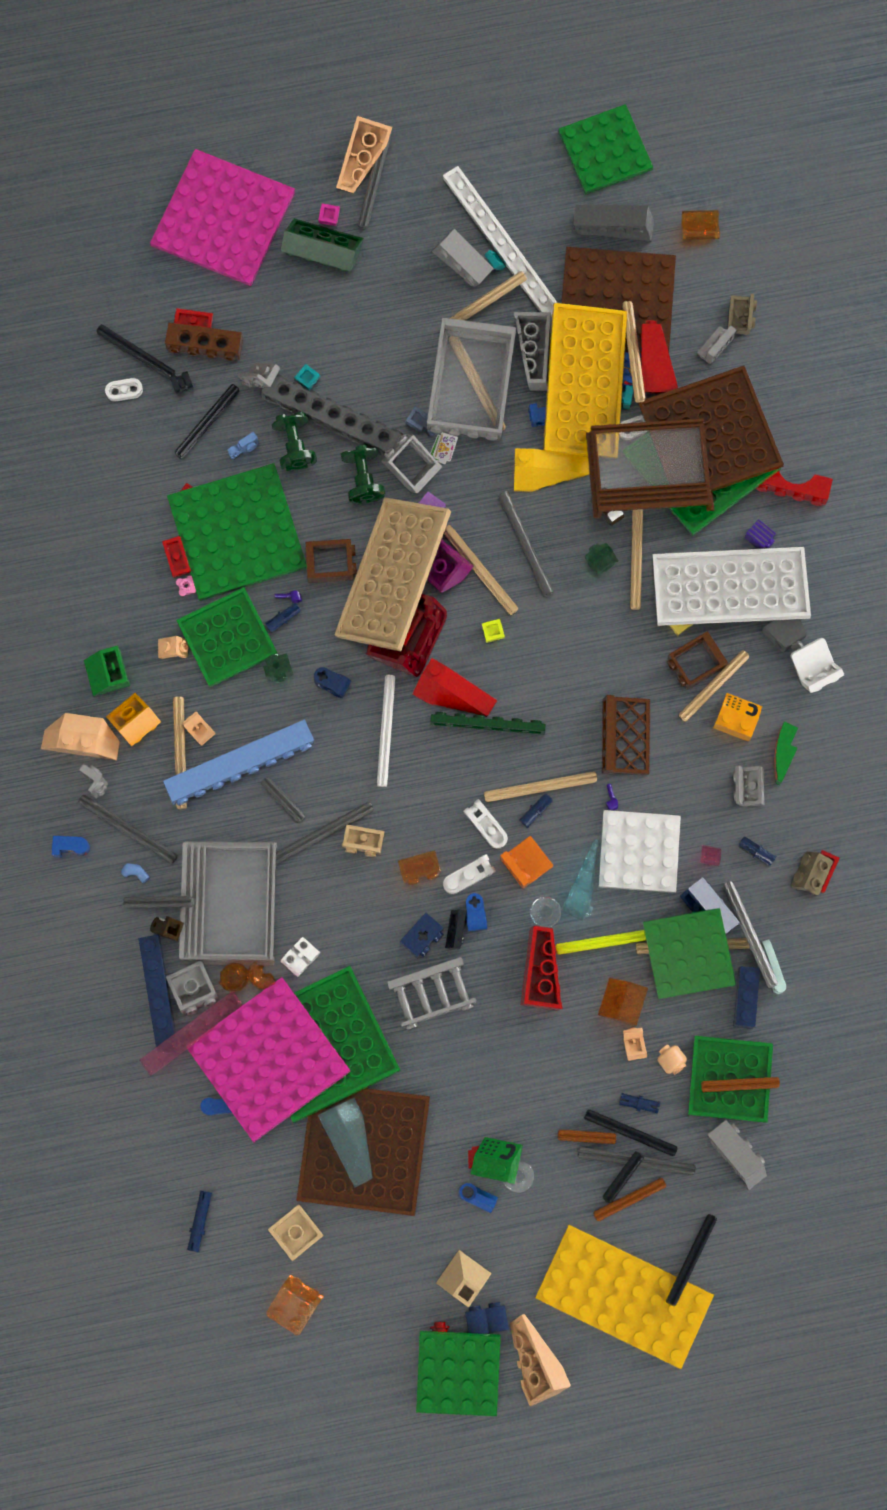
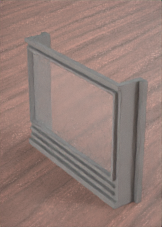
M183 842L181 896L194 897L195 901L193 907H181L180 921L184 922L179 941L181 965H192L202 960L204 965L274 966L277 842Z

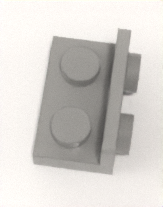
M719 326L699 349L697 354L711 365L734 339L736 329L730 326L725 330Z
M255 363L250 368L249 373H239L238 377L248 387H271L280 367L276 364Z

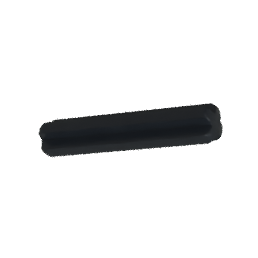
M637 1151L633 1153L604 1193L603 1199L608 1203L614 1201L643 1161L644 1156Z

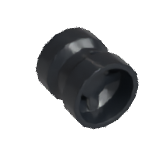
M188 371L183 372L180 376L174 375L170 377L176 394L182 393V390L193 389Z

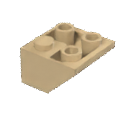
M458 1250L436 1284L469 1307L492 1273Z

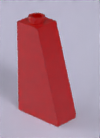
M654 320L645 321V324L641 325L640 348L644 392L665 393L677 389L678 385L662 326Z

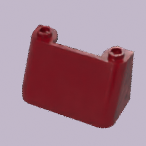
M421 594L417 609L424 612V616L406 647L403 645L402 650L397 651L368 645L366 655L404 673L418 677L422 673L447 618V610L434 597Z

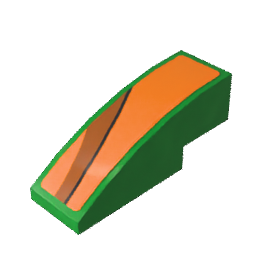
M785 721L778 733L774 750L775 782L779 786L797 751V747L792 746L791 743L798 727Z

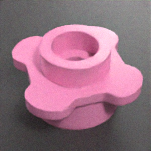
M188 576L185 579H177L176 585L179 586L180 596L196 593L192 576Z

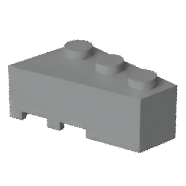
M455 229L448 233L431 251L461 275L469 285L474 287L479 285L494 269Z
M725 1120L707 1134L708 1138L724 1160L731 1165L735 1174L739 1175L745 1182V1187L750 1190L767 1176L764 1167L765 1161L759 1153L754 1154L751 1150L753 1147L746 1138L742 1139L738 1135L740 1133L738 1128L733 1123L730 1125Z

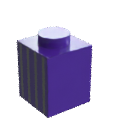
M758 519L747 531L744 538L757 549H768L774 544L775 541L773 539L776 533Z

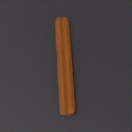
M778 1077L701 1082L702 1092L780 1087Z
M659 1178L594 1211L595 1219L601 1221L666 1188L664 1179Z

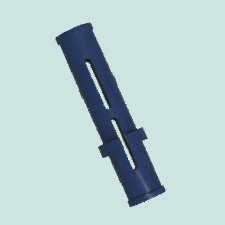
M200 1190L193 1225L189 1230L191 1232L187 1248L189 1251L199 1252L202 1235H205L204 1226L212 1195L211 1192Z

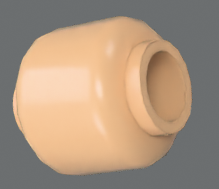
M666 1045L659 1051L661 1055L657 1060L667 1074L673 1073L675 1075L686 1067L687 1058L678 1046L670 1047Z

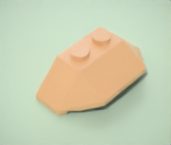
M65 713L44 730L41 749L117 761L120 741L103 718Z

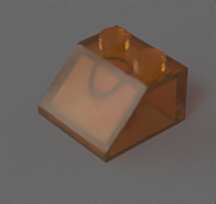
M609 978L598 1015L636 1027L648 988L632 982Z

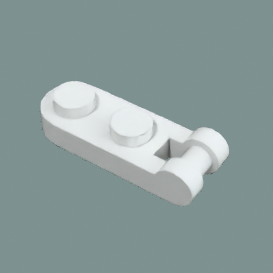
M479 799L474 802L473 806L463 810L467 818L493 848L501 849L507 844L508 837L506 832ZM480 811L482 815L476 818L474 814Z
M487 854L448 875L443 881L444 890L454 895L495 873L496 870L494 866L491 867ZM480 865H482L485 870L482 873H480L477 869V867Z

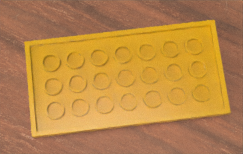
M561 303L553 304L544 451L588 456L586 432H590V427L620 424L627 311ZM619 432L596 434L598 457L617 459Z
M568 1225L535 1298L682 1369L714 1294L687 1282L677 1305L671 1306L666 1302V1299L677 1278L676 1276Z

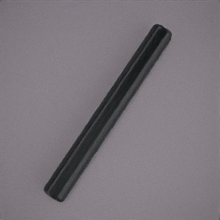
M103 324L97 328L98 335L171 380V376L176 374L174 369Z
M231 384L178 446L175 454L179 458L185 457L239 393V388L236 385Z
M590 1109L586 1111L585 1120L668 1155H676L678 1147Z
M711 1214L706 1216L666 1299V1302L671 1306L677 1305L715 1226L717 1218Z

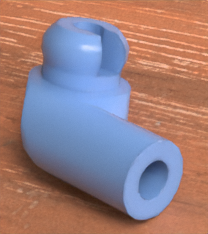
M125 864L121 869V874L124 877L136 875L142 883L150 879L149 875L138 864Z

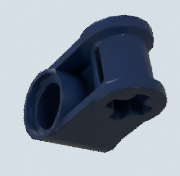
M325 667L318 668L314 673V683L316 686L338 698L344 697L352 682L346 676L337 674ZM326 675V679L319 680V676Z

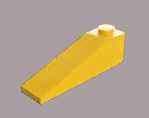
M515 448L514 491L533 492L539 490V488L550 487L556 483L589 475L588 456L540 449Z

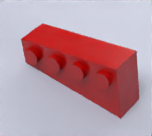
M532 926L530 928L520 1005L558 1011L563 1009L558 981L553 928Z

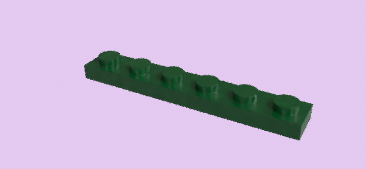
M435 712V714H431L430 725L538 735H545L546 724L540 720L523 722V719L512 718L511 721L504 720L503 717L485 719V716L482 715L466 717L465 714L461 713L450 716L445 712Z

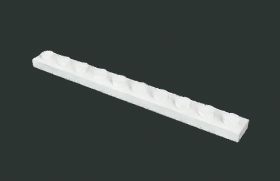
M459 166L443 175L444 181L513 276L520 271L526 275L527 280L520 285L539 312H551L552 316L553 304L557 303V301Z

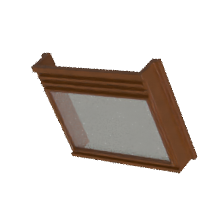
M704 418L595 425L590 427V432H586L593 518H601L602 512L702 505H706V511H714L713 492L710 489Z

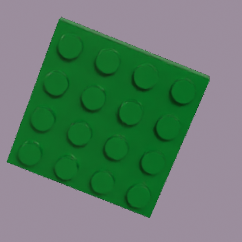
M626 104L558 129L585 195L653 170L652 162Z
M245 587L176 620L209 687L217 685L278 655Z
M721 907L643 922L658 999L736 985Z
M694 1036L688 1115L767 1123L770 1088L702 1092L701 1082L771 1077L773 1043Z
M420 1331L416 1413L497 1416L501 1335Z

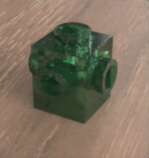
M598 543L594 544L589 548L590 552L584 556L596 575L607 572L619 562L613 553V549L607 543L601 545Z
M287 653L282 655L273 654L265 660L264 672L266 677L270 676L272 682H282L287 679L286 677L293 675Z

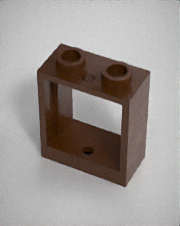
M351 539L305 542L308 583L354 580L353 574H357L356 563H352V556H356L355 545H351ZM347 548L348 571L315 573L314 549Z
M708 631L673 651L667 658L668 666L672 671H676L679 683L682 687L685 686L687 690L724 669L728 664V661ZM702 643L716 666L690 681L676 658Z

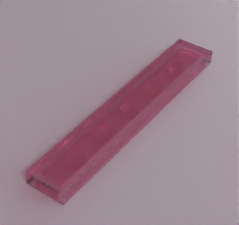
M233 991L142 1057L139 1060L148 1074L152 1076L214 1030L219 1022L243 1006V1004Z

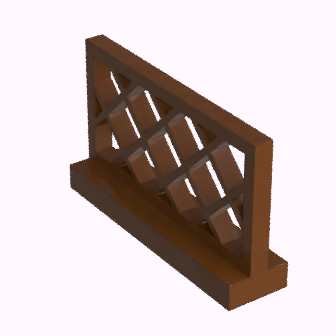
M606 695L602 702V774L649 775L650 699ZM617 702H623L628 707L623 714L616 709ZM637 703L645 704V712L642 715L633 708ZM629 710L637 717L632 724L624 717ZM620 719L628 726L622 733L616 727V722ZM638 720L645 725V730L641 734L633 727ZM629 729L637 736L632 743L623 735ZM620 737L628 745L622 752L616 746V741ZM638 739L645 744L644 750L641 753L633 746ZM629 747L637 754L631 762L623 754ZM620 756L628 764L624 769L616 768V760ZM640 758L644 762V770L637 769L632 763Z

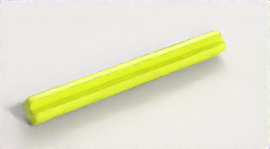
M645 930L559 943L556 944L555 948L556 953L559 955L647 940Z

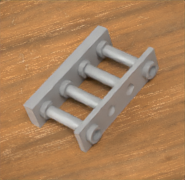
M461 957L387 982L389 990H394L397 993L406 1019L405 1022L401 1023L402 1028L406 1027L407 1030L418 1027L417 1023L460 1008L463 1011L474 1008L473 1004L476 1003V999L469 1000L460 974V967L464 966ZM448 971L453 975L462 1001L452 1006L441 979L443 977L442 973ZM428 978L434 980L443 1009L434 1012L431 1010L423 987L424 980ZM410 984L416 987L425 1014L417 1018H413L404 991L406 989L405 986Z

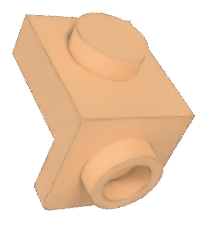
M172 636L158 639V658L188 657L189 645L185 638Z
M198 712L193 713L182 723L189 734L201 746L216 734Z
M629 1028L624 1030L623 1042L627 1060L647 1058L643 1029Z

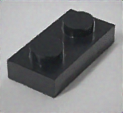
M451 910L445 945L446 949H460L463 944V929L467 922L465 910Z

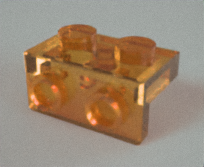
M682 211L681 230L683 240L720 239L719 211Z
M435 850L398 860L404 884L414 885L419 883L420 879L427 878V880L438 878V874H441Z

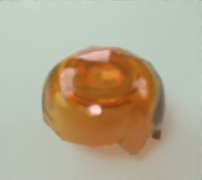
M233 962L227 964L220 972L219 984L226 991H242L248 984V969L241 963Z
M253 962L248 968V978L251 984L260 990H265L274 985L276 980L271 973H263L262 969L264 966Z

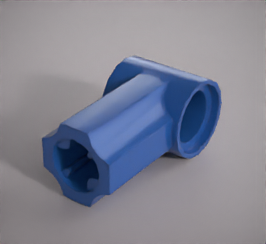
M470 1183L463 1184L458 1189L460 1199L489 1213L494 1209L498 1197ZM466 1186L470 1187L473 1191L470 1198H465L462 1194V1190Z

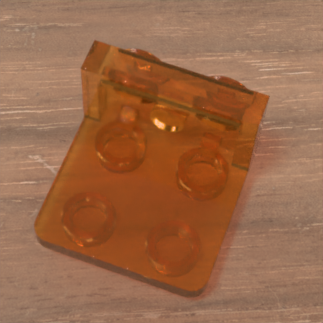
M290 1275L282 1285L266 1315L293 1334L300 1335L324 1296L319 1294L317 1290L304 1284L300 1279Z

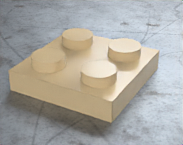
M300 1204L268 1229L292 1261L324 1236Z

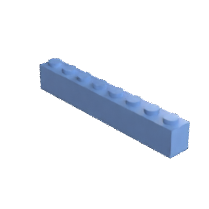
M304 719L168 778L163 783L172 804L179 806L188 802L190 797L195 796V798L205 795L206 790L211 788L216 790L223 787V783L229 780L235 782L241 779V775L245 773L250 775L259 771V767L264 765L266 767L272 766L277 763L276 760L282 757L288 759L294 756V752L301 750V752L312 748L311 745L314 744V739Z

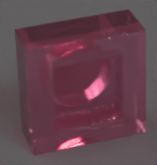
M702 845L700 863L719 866L721 849Z

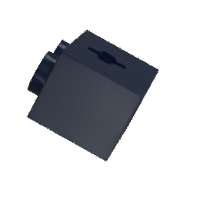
M425 913L400 940V944L417 959L420 956L424 957L430 951L429 946L433 941L437 943L444 935L442 933L443 927L428 913ZM427 933L428 940L423 939L420 941L419 934Z

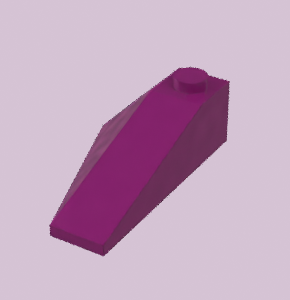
M441 539L427 579L443 593L462 582L474 566Z

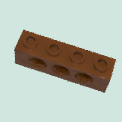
M168 322L165 346L170 352H186L192 356L201 354L208 358L223 357L228 361L240 360L243 344L242 332ZM184 338L190 339L187 343H182L181 341ZM201 341H208L206 345H200ZM220 343L227 344L224 348L218 347Z

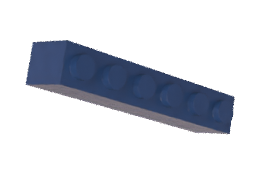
M158 934L141 937L138 940L157 1054L161 1056L179 1052L168 981L166 979L167 974L161 938Z

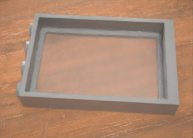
M442 318L427 430L433 433L449 432V434L455 436L465 434L471 438H478L480 436L493 441L501 439L516 327Z

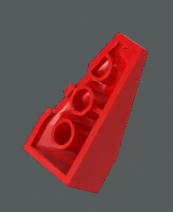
M431 658L412 694L430 705L443 706L448 709L461 710L488 717L497 702L489 694Z

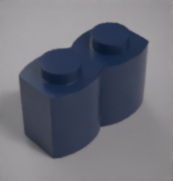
M500 1302L488 1304L489 1308L481 1309L480 1305L468 1307L469 1311L465 1312L468 1333L488 1334L509 1330L505 1305H500Z

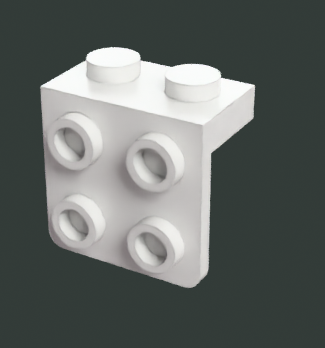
M819 638L791 653V659L800 682L811 693L821 690L823 686L836 682L840 677L844 676L842 668L834 663L824 638Z

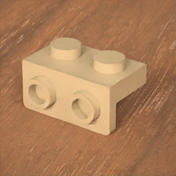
M346 825L342 848L346 849L345 852L356 854L357 851L365 852L364 855L376 857V854L381 855L385 831Z

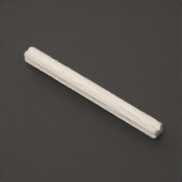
M394 675L385 676L377 786L386 787L388 780L395 690Z

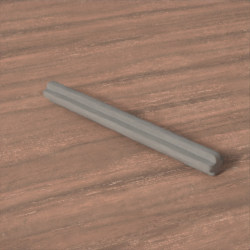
M727 882L723 885L725 892L740 922L768 988H773L778 985L775 975L733 882Z

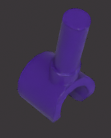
M296 590L287 594H275V598H291L292 603L302 602L301 594Z
M607 784L611 800L607 801L606 805L609 810L614 811L618 809V800L615 798L612 785Z

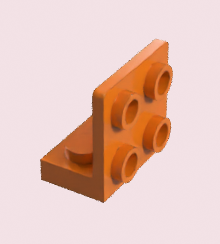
M531 836L509 852L505 851L500 855V860L522 889L553 867L551 861Z

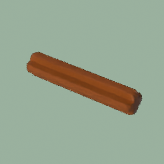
M559 1130L558 1140L615 1144L616 1134Z

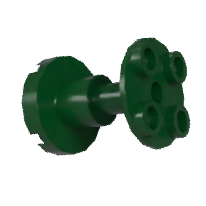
M297 412L291 416H286L285 414L276 416L272 429L275 431H286L288 442L285 444L287 454L279 460L281 469L283 470L286 467V471H298L308 468L307 464L309 463L313 466L317 462L316 453L312 450H305L304 442L299 440L297 428L304 426L308 422V417L305 416L304 412Z
M359 445L355 447L356 450L342 452V462L355 463L357 476L354 477L356 487L348 492L349 502L362 504L361 500H366L367 503H372L384 498V486L374 484L373 475L368 473L366 461L372 460L378 455L377 448H367L366 445Z

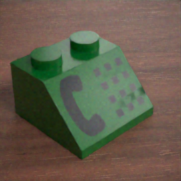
M485 1137L475 1153L471 1175L515 1184L523 1145Z

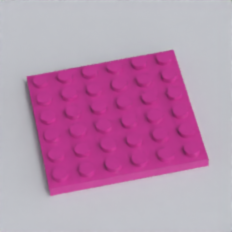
M195 149L150 245L252 286L296 192L295 188Z
M282 977L186 1046L253 1142H256L351 1072Z

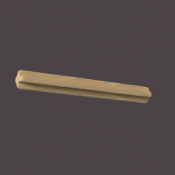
M522 271L518 272L450 317V319L466 321L527 280L526 275Z
M742 650L679 713V717L686 722L749 659L748 653Z

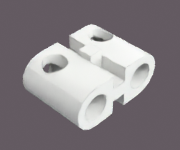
M302 937L285 954L280 962L299 977L319 956L320 952Z

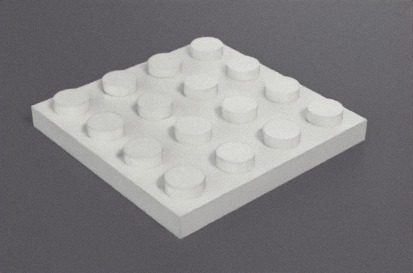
M603 810L598 887L676 893L681 816Z

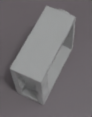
M404 434L399 437L394 448L387 450L384 454L385 457L381 460L411 493L416 494L442 468L439 462L411 434ZM408 444L427 463L411 482L392 462Z

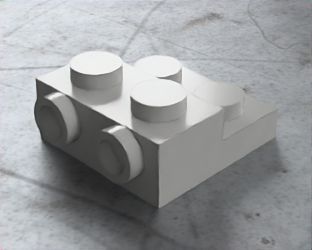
M202 960L166 976L177 1005L183 1015H193L198 1012L197 1008L202 1006L210 1007L216 1003L215 1000L219 999Z

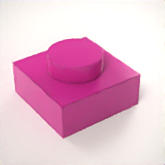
M322 203L318 222L320 224L337 226L340 206Z

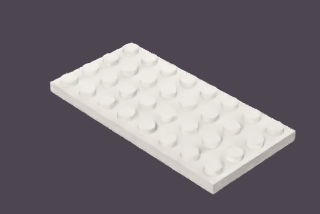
M804 547L653 554L657 626L810 619L811 617Z

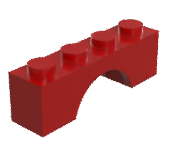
M778 471L756 489L761 492L772 491L775 492V495L781 497L785 495L791 496L796 501H811L813 505L822 506V504L826 505L833 479L815 474L805 483L794 484L785 480L780 471Z

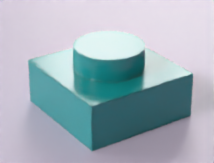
M489 250L484 254L487 262L494 269L502 271L506 267L497 252Z
M305 364L294 377V380L309 391L321 376Z
M626 385V390L622 391V409L630 410L633 386Z

